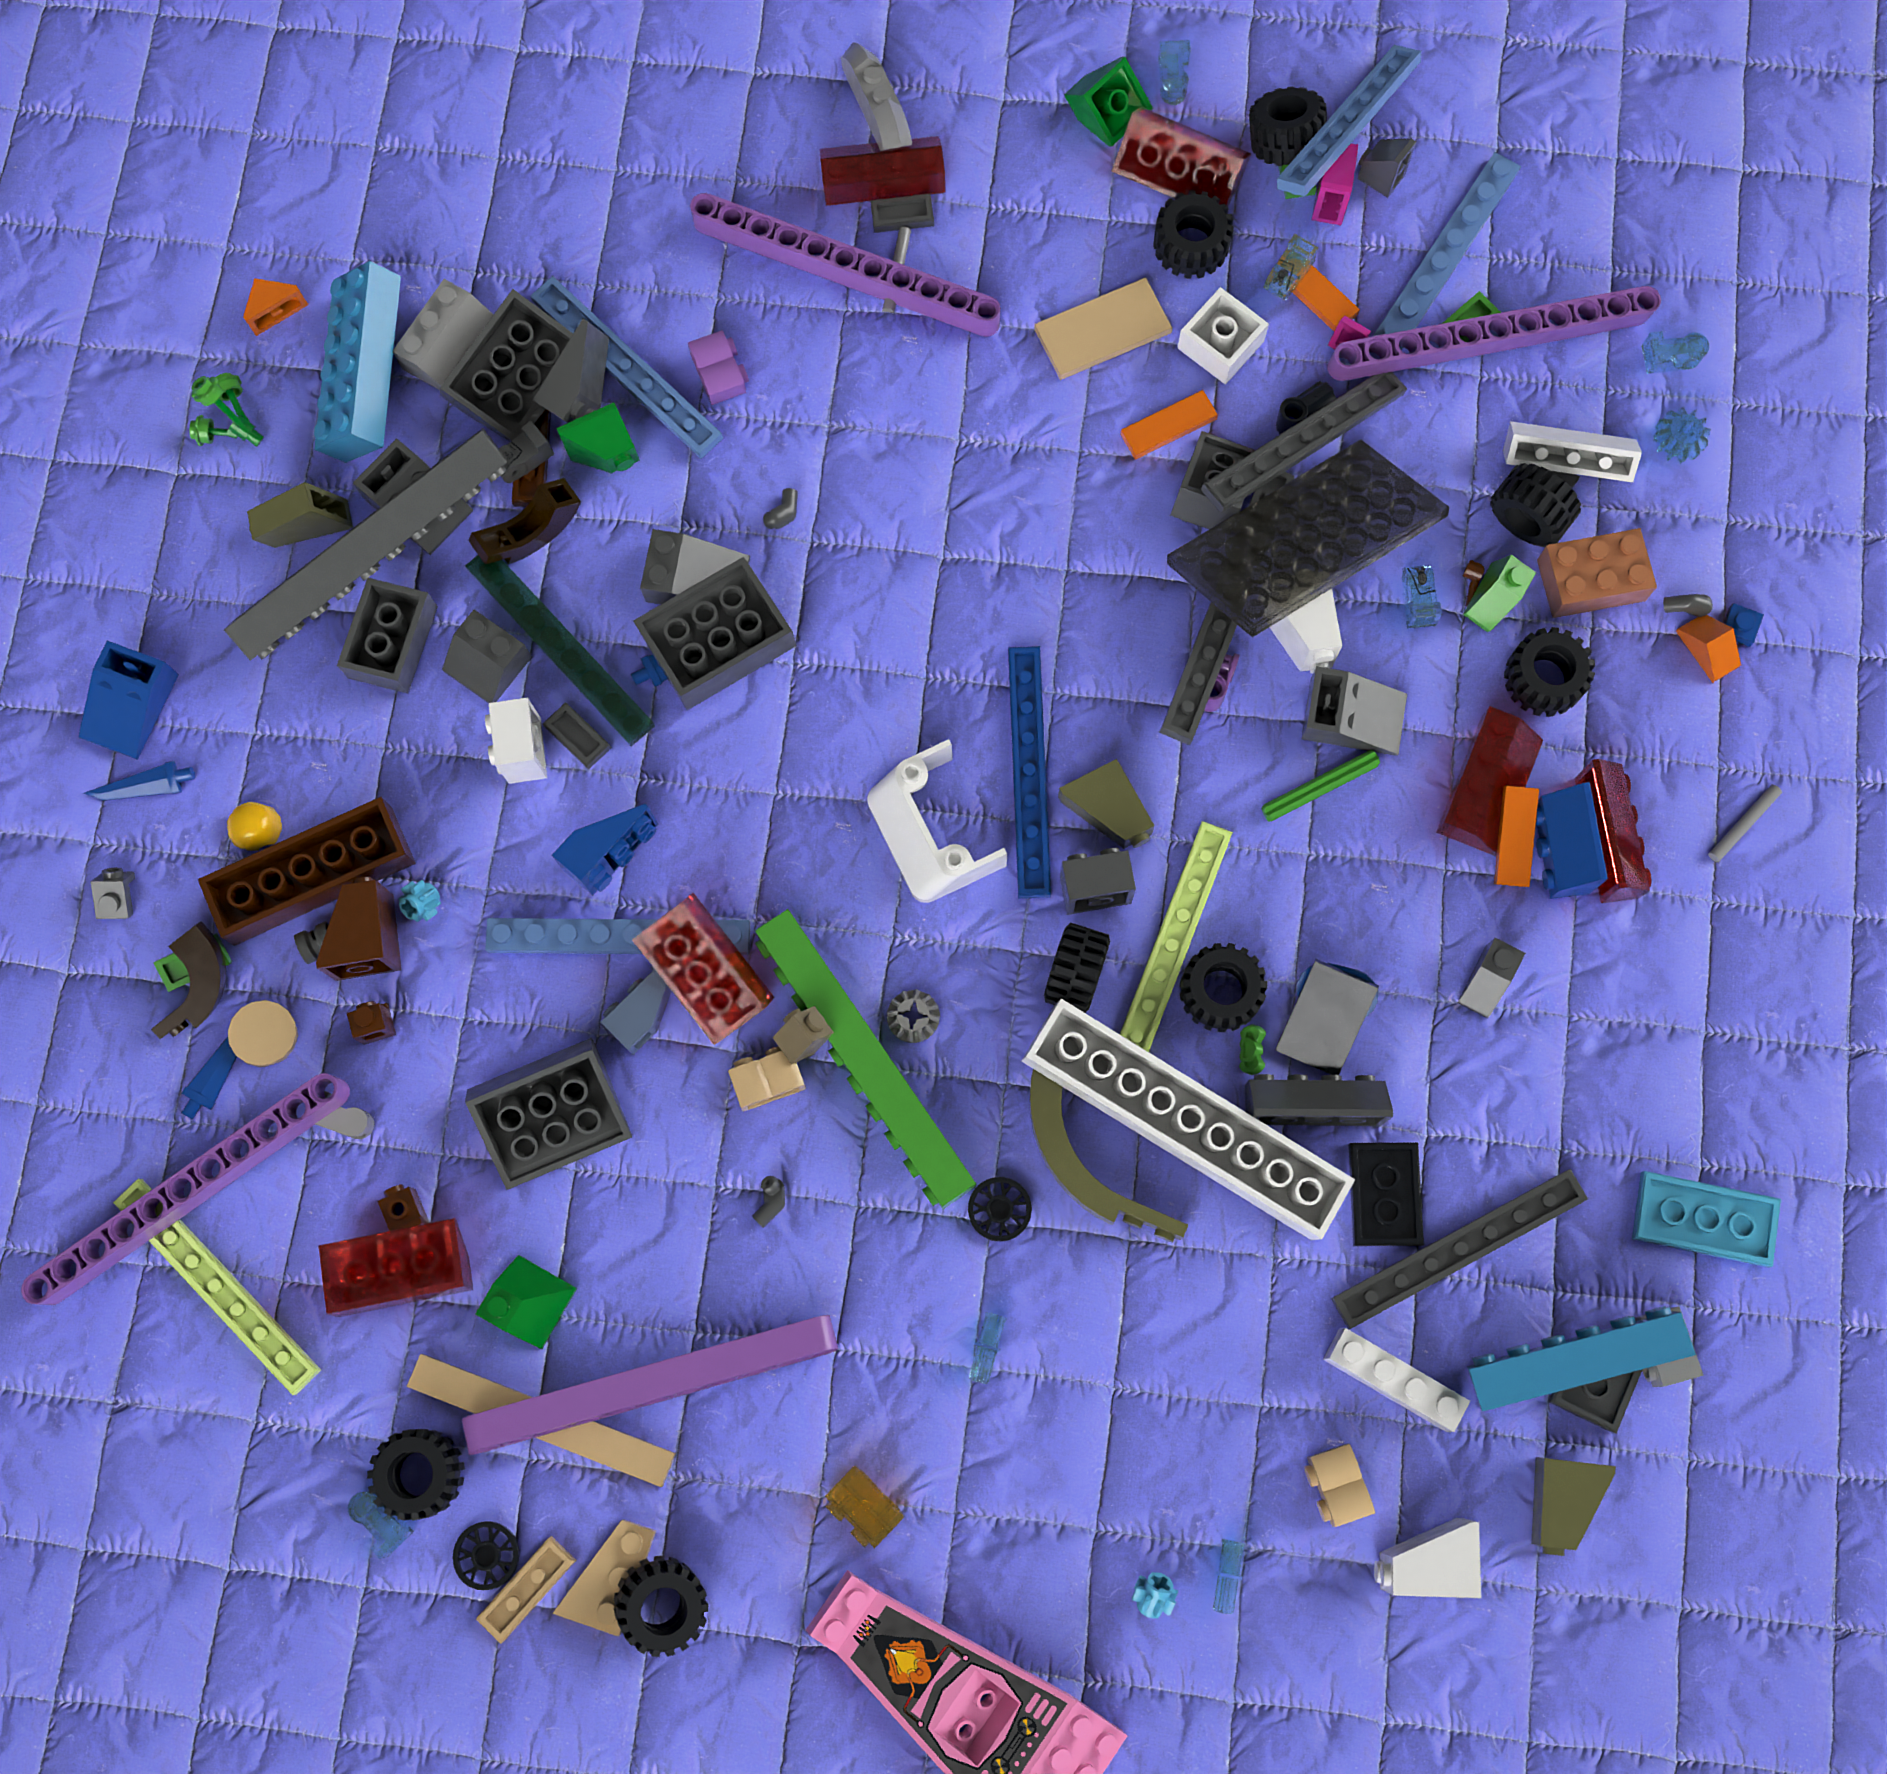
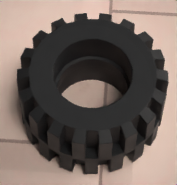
M1303 87L1278 88L1273 92L1263 94V97L1258 98L1254 102L1255 105H1252L1250 108L1249 123L1252 152L1256 153V157L1259 160L1264 159V162L1267 164L1274 163L1276 166L1289 165L1327 122L1326 103H1324L1323 97L1317 96V92L1313 90L1307 91V88Z
M1189 190L1188 195H1184L1183 192L1178 193L1175 200L1169 198L1165 202V207H1161L1156 220L1153 246L1156 249L1155 255L1157 259L1163 260L1162 266L1166 270L1172 268V274L1178 276L1179 273L1185 274L1184 278L1191 279V275L1196 274L1197 278L1204 277L1206 271L1212 274L1216 271V266L1221 267L1224 263L1225 257H1227L1233 234L1232 214H1227L1229 208L1226 204H1219L1220 199L1214 195L1213 198L1208 197V192L1202 191L1200 195L1196 194L1195 190ZM1186 228H1195L1204 232L1208 238L1201 241H1189L1178 232Z
M1522 463L1519 466L1516 465L1492 495L1490 501L1494 515L1508 531L1521 540L1540 547L1558 543L1581 512L1580 500L1570 485L1555 473L1535 464L1528 465Z
M1552 627L1548 633L1545 628L1538 629L1535 635L1533 633L1527 635L1508 659L1506 664L1508 667L1504 671V678L1509 680L1505 687L1507 691H1513V695L1510 698L1514 703L1519 700L1522 703L1520 708L1524 711L1531 708L1533 709V715L1540 716L1542 712H1545L1546 717L1554 716L1557 711L1559 714H1563L1570 707L1572 708L1590 688V683L1595 675V672H1592V669L1595 667V661L1588 658L1592 652L1589 647H1582L1584 641L1580 637L1576 640L1571 637L1573 632L1566 630L1562 634L1559 633V628ZM1547 660L1555 663L1564 675V684L1552 685L1541 680L1535 672L1534 661Z
M1069 923L1066 926L1045 988L1044 998L1046 1003L1055 1005L1060 999H1063L1084 1013L1089 1010L1110 945L1109 934L1074 923Z
M1221 943L1213 944L1212 948L1208 949L1206 946L1201 949L1199 954L1194 955L1190 959L1180 981V1000L1185 1003V1012L1192 1014V1020L1196 1024L1201 1022L1205 1024L1204 1028L1210 1031L1212 1028H1217L1218 1032H1225L1230 1028L1233 1031L1239 1029L1243 1024L1246 1025L1259 1011L1266 997L1264 994L1267 989V981H1264L1266 974L1264 968L1258 967L1259 960L1255 955L1252 958L1247 955L1249 950L1242 947L1241 950L1235 949L1236 944L1228 943L1226 947H1222ZM1215 971H1225L1232 974L1241 985V998L1236 1003L1230 1005L1214 1002L1209 998L1204 989L1206 976Z
M428 1429L404 1430L402 1433H396L388 1437V1442H383L378 1446L379 1454L372 1455L369 1463L374 1464L373 1470L367 1471V1479L372 1478L373 1485L368 1486L369 1493L376 1494L377 1499L374 1500V1503L377 1507H385V1514L397 1516L398 1520L404 1521L432 1517L437 1515L438 1512L446 1510L450 1506L449 1502L455 1500L460 1492L456 1491L458 1486L463 1485L464 1477H460V1470H465L464 1462L459 1463L458 1456L462 1454L459 1448L452 1447L454 1441L449 1437L441 1436V1432ZM412 1453L423 1454L430 1461L433 1469V1478L429 1488L419 1496L410 1494L403 1487L400 1478L402 1464Z
M654 1556V1561L649 1562L647 1558L639 1561L641 1566L636 1570L632 1566L627 1570L629 1574L627 1579L621 1578L618 1583L620 1590L619 1593L615 1592L614 1602L616 1608H613L617 1624L631 1646L634 1645L637 1651L643 1654L648 1651L652 1657H660V1652H665L667 1657L675 1655L674 1649L678 1647L682 1651L687 1649L689 1646L686 1642L690 1638L696 1641L700 1636L697 1629L699 1626L704 1627L707 1619L704 1616V1612H708V1603L705 1600L707 1596L705 1589L691 1569L684 1563L680 1564L675 1558L669 1557L668 1560H664L662 1556ZM659 1588L677 1590L680 1595V1604L677 1612L671 1619L661 1624H650L642 1619V1604L651 1592Z

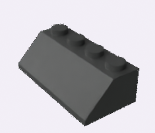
M1258 1074L1254 1075V1080H1248L1245 1084L1246 1113L1266 1125L1382 1126L1393 1117V1108L1386 1081H1376L1373 1075L1355 1076V1081L1342 1080L1340 1075H1323L1321 1080H1308L1307 1075L1296 1074L1288 1075L1287 1080H1274V1075Z

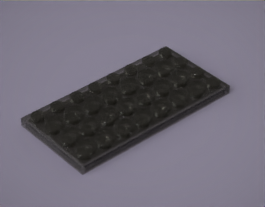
M1360 439L1241 510L1239 513L1167 555V564L1253 638L1446 518L1449 513V506Z

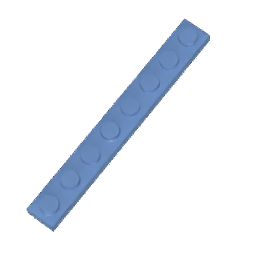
M1393 45L1277 178V189L1305 197L1421 62V51Z
M1494 152L1373 336L1417 328L1519 173L1520 165Z
M553 276L530 296L532 302L570 332L574 333L582 319H585L607 335L609 343L605 370L700 459L723 439L722 433Z
M487 918L485 950L488 953L670 954L673 952L674 954L749 955L750 921Z

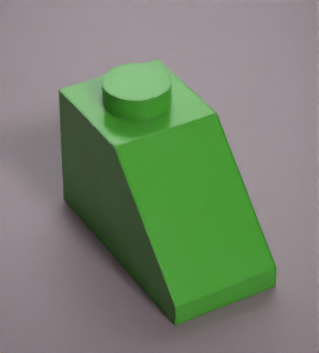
M1512 554L1492 562L1463 615L1486 632H1490L1523 598L1536 572Z

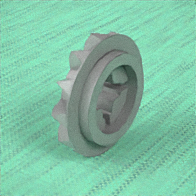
M917 989L902 991L892 999L887 1010V1022L890 1030L897 1038L909 1043H917L928 1039L936 1031L940 1021L937 1003L929 994ZM913 1003H916L918 1013L928 1018L916 1019L913 1029H910L909 1019L899 1015V1013L910 1012Z

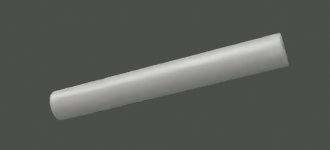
M908 227L899 228L893 261L903 265L911 234V229ZM885 298L882 311L894 313L896 303L889 298Z
M1772 784L1708 853L1709 857L1713 861L1719 862L1782 794L1781 789Z

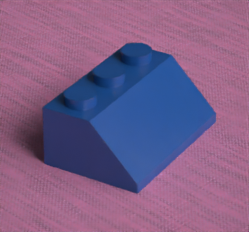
M1590 782L1542 795L1538 799L1536 826L1539 838L1536 841L1538 856L1543 858L1545 870L1542 872L1543 886L1546 890L1549 889L1550 899L1589 895L1608 879Z

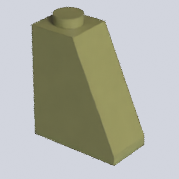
M306 482L247 511L252 540L274 548L353 528L346 498Z
M1117 759L1059 788L1058 798L1061 803L1123 849L1130 845L1133 848H1137L1151 839L1150 835L1153 833L1154 824Z
M1536 1457L1531 1544L1543 1546L1542 1553L1564 1556L1565 1549L1577 1550L1616 1474V1466Z

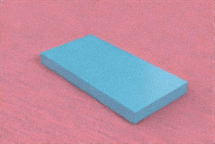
M1643 1171L1640 1175L1632 1239L1764 1267H1773L1781 1199Z

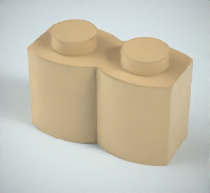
M779 1046L765 1052L766 1057L754 1061L752 1057L740 1059L733 1063L734 1068L728 1070L742 1111L757 1108L806 1089L797 1062L791 1064Z
M1344 1444L1307 1457L1309 1465L1305 1466L1304 1470L1310 1486H1317L1322 1500L1317 1501V1506L1324 1522L1330 1521L1332 1527H1338L1375 1514L1372 1500L1350 1444Z

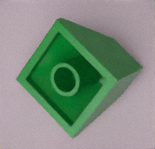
M1120 57L1083 76L1064 94L1078 121L1109 147L1118 142L1153 109L1126 57Z
M614 402L556 428L566 452L573 462L613 473L627 470L635 462L640 461Z
M518 1255L492 1284L475 1315L501 1330L543 1349L577 1288Z

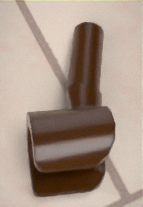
M1473 560L1469 561L1462 575L1471 580L1466 607L1476 592L1485 570L1482 564Z

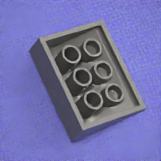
M512 289L441 385L440 396L469 417L511 442L523 433L521 429L530 421L535 424L546 408L535 402L533 398L573 333Z
M744 556L633 620L686 710L691 709L797 646L793 631Z
M592 1038L467 1089L465 1103L506 1190L632 1138L611 1080Z

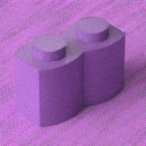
M723 330L688 342L690 355L711 405L746 393L745 383L749 382L744 365H737L734 356H737L738 353L732 337L726 339Z

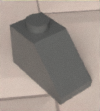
M1412 138L1379 140L1373 149L1367 148L1358 163L1361 165L1358 179L1388 198L1406 174L1416 141Z
M1494 938L1485 946L1457 1003L1489 1018L1512 982L1525 953Z

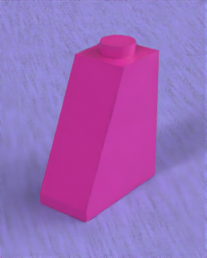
M1351 143L1319 180L1311 220L1342 225L1353 187L1358 144Z

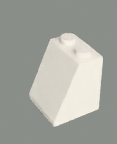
M1329 573L1264 581L1256 604L1257 610L1300 672L1310 671L1313 674L1316 666L1332 668L1342 648V641Z
M1455 1518L1381 1551L1380 1561H1375L1374 1563L1375 1582L1380 1583L1381 1590L1393 1596L1481 1598L1479 1522Z

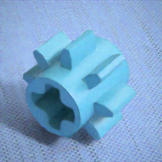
M423 880L416 884L411 881L401 889L404 895L398 898L399 907L407 918L416 922L423 918L428 921L438 913L436 907L441 904L440 895L432 884L424 883Z
M1152 1572L1147 1579L1140 1575L1132 1596V1600L1137 1602L1138 1610L1149 1618L1158 1619L1162 1612L1170 1616L1176 1604L1175 1599L1178 1594V1590L1173 1589V1583L1170 1578L1158 1572Z

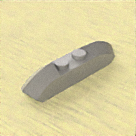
M852 43L841 57L842 68L880 151L911 146L912 140L904 111L879 59L858 43Z

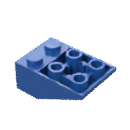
M106 641L92 671L79 738L138 760L179 674L162 660Z
M642 804L574 830L552 854V857L564 872L593 896L597 890L601 892L610 884L612 880L611 875L619 866L624 867L632 860L634 856L633 851L641 842L646 843L654 836L656 832L655 827L658 823L650 808L646 804Z

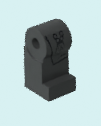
M532 421L521 428L523 433L507 445L499 448L507 458V463L504 465L506 472L501 475V478L506 483L516 481L554 455L548 441Z

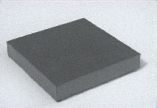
M1643 1369L1552 1393L1548 1402L1616 1434Z

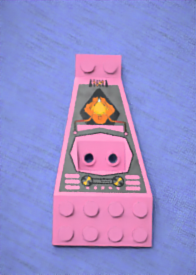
M849 1570L843 1575L806 1628V1632L811 1637L834 1651L944 1774H1103L1127 1738V1735L1120 1728L1072 1695L875 1589ZM988 1693L984 1701H980L981 1697ZM967 1724L965 1729L962 1732H959L960 1728L963 1725Z

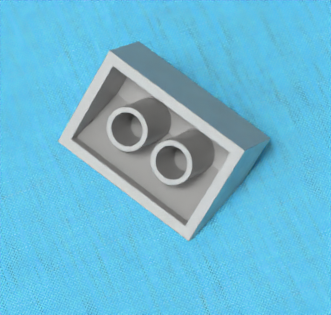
M443 279L393 349V354L403 370L440 390L441 385L494 314L472 294Z

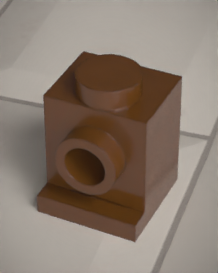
M365 1002L357 1005L355 1011L347 1013L353 1039L364 1045L396 1035L387 1003Z
M403 1184L393 1186L383 1192L385 1198L377 1201L388 1226V1233L392 1239L402 1240L431 1226L418 1193L414 1188L407 1187L404 1189ZM402 1203L404 1205V1212L397 1216L394 1209L396 1205Z

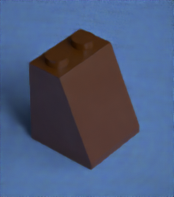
M360 877L354 879L352 884L342 885L316 960L317 969L336 981L401 971L394 896L378 881L373 880L371 877Z

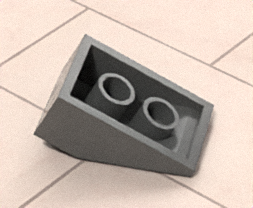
M582 319L533 400L567 423L600 409L609 337L588 321Z
M1201 431L1170 516L1230 537L1244 498L1220 513L1201 491V488L1205 482L1255 450Z
M652 529L640 589L646 602L663 604L743 556L749 564L750 555L686 534Z

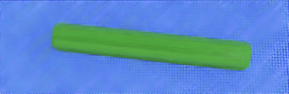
M1369 750L1265 803L1261 808L1263 815L1267 821L1271 822L1377 768L1380 764L1379 757L1374 750Z

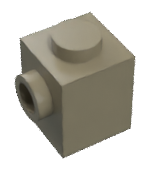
M814 1006L804 1011L798 1008L790 1012L783 1019L785 1024L772 1038L790 1063L794 1064L814 1055L834 1032Z

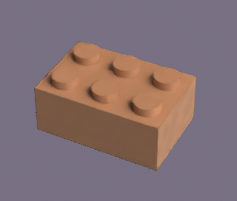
M1641 528L1546 545L1537 559L1552 618L1644 602L1657 588Z

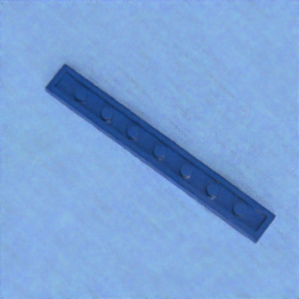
M1040 646L1008 647L1018 899L1051 897Z

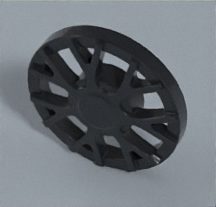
M1005 1177L987 1179L980 1183L970 1196L968 1203L970 1222L974 1229L986 1239L998 1242L1011 1240L1025 1230L1031 1218L1032 1207L1029 1195L1019 1183ZM1000 1183L1002 1195L993 1197L990 1184ZM1003 1183L1009 1184L1007 1189H1004ZM986 1186H987V1189H988V1192H987V1193L984 1192V1191H982V1189L985 1188ZM1012 1186L1021 1193L1013 1202L1006 1197L1007 1192ZM979 1192L990 1199L986 1207L974 1202ZM1023 1196L1025 1202H1019V1199ZM973 1205L977 1206L979 1209L973 1211ZM1026 1205V1216L1014 1215L1013 1206ZM986 1211L989 1219L978 1225L974 1215ZM1010 1218L1019 1226L1013 1233H1010L1004 1224ZM1018 1219H1024L1022 1225L1020 1224ZM992 1221L1001 1224L999 1236L988 1233ZM984 1225L987 1226L985 1231H984L983 1229H981L980 1227H982V1226H984ZM1005 1230L1008 1235L1001 1236L1002 1231Z
M492 1521L476 1523L467 1528L457 1539L453 1550V1566L460 1580L467 1586L477 1590H491L506 1583L513 1576L519 1563L520 1551L516 1537L506 1526ZM488 1527L489 1541L481 1542L479 1528ZM474 1531L475 1537H472L469 1534ZM500 1532L504 1533L508 1538L501 1547L494 1542ZM466 1537L476 1543L472 1552L461 1547ZM460 1551L463 1552L465 1556L460 1558ZM501 1551H513L512 1562L501 1561ZM471 1557L474 1567L463 1572L460 1561ZM497 1565L506 1574L499 1581L496 1580L492 1573V1569ZM506 1565L511 1566L509 1570H507ZM478 1569L486 1571L484 1584L474 1582ZM471 1572L472 1575H471V1578L469 1579V1578L466 1576V1574H468V1573ZM489 1578L493 1581L492 1584H488Z

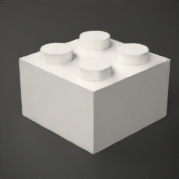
M1220 287L1182 328L1178 349L1226 385L1264 343L1269 323Z
M528 697L489 703L490 714L485 715V725L488 734H492L493 745L488 746L491 765L496 766L498 774H502L509 784L546 779L547 770L541 717Z

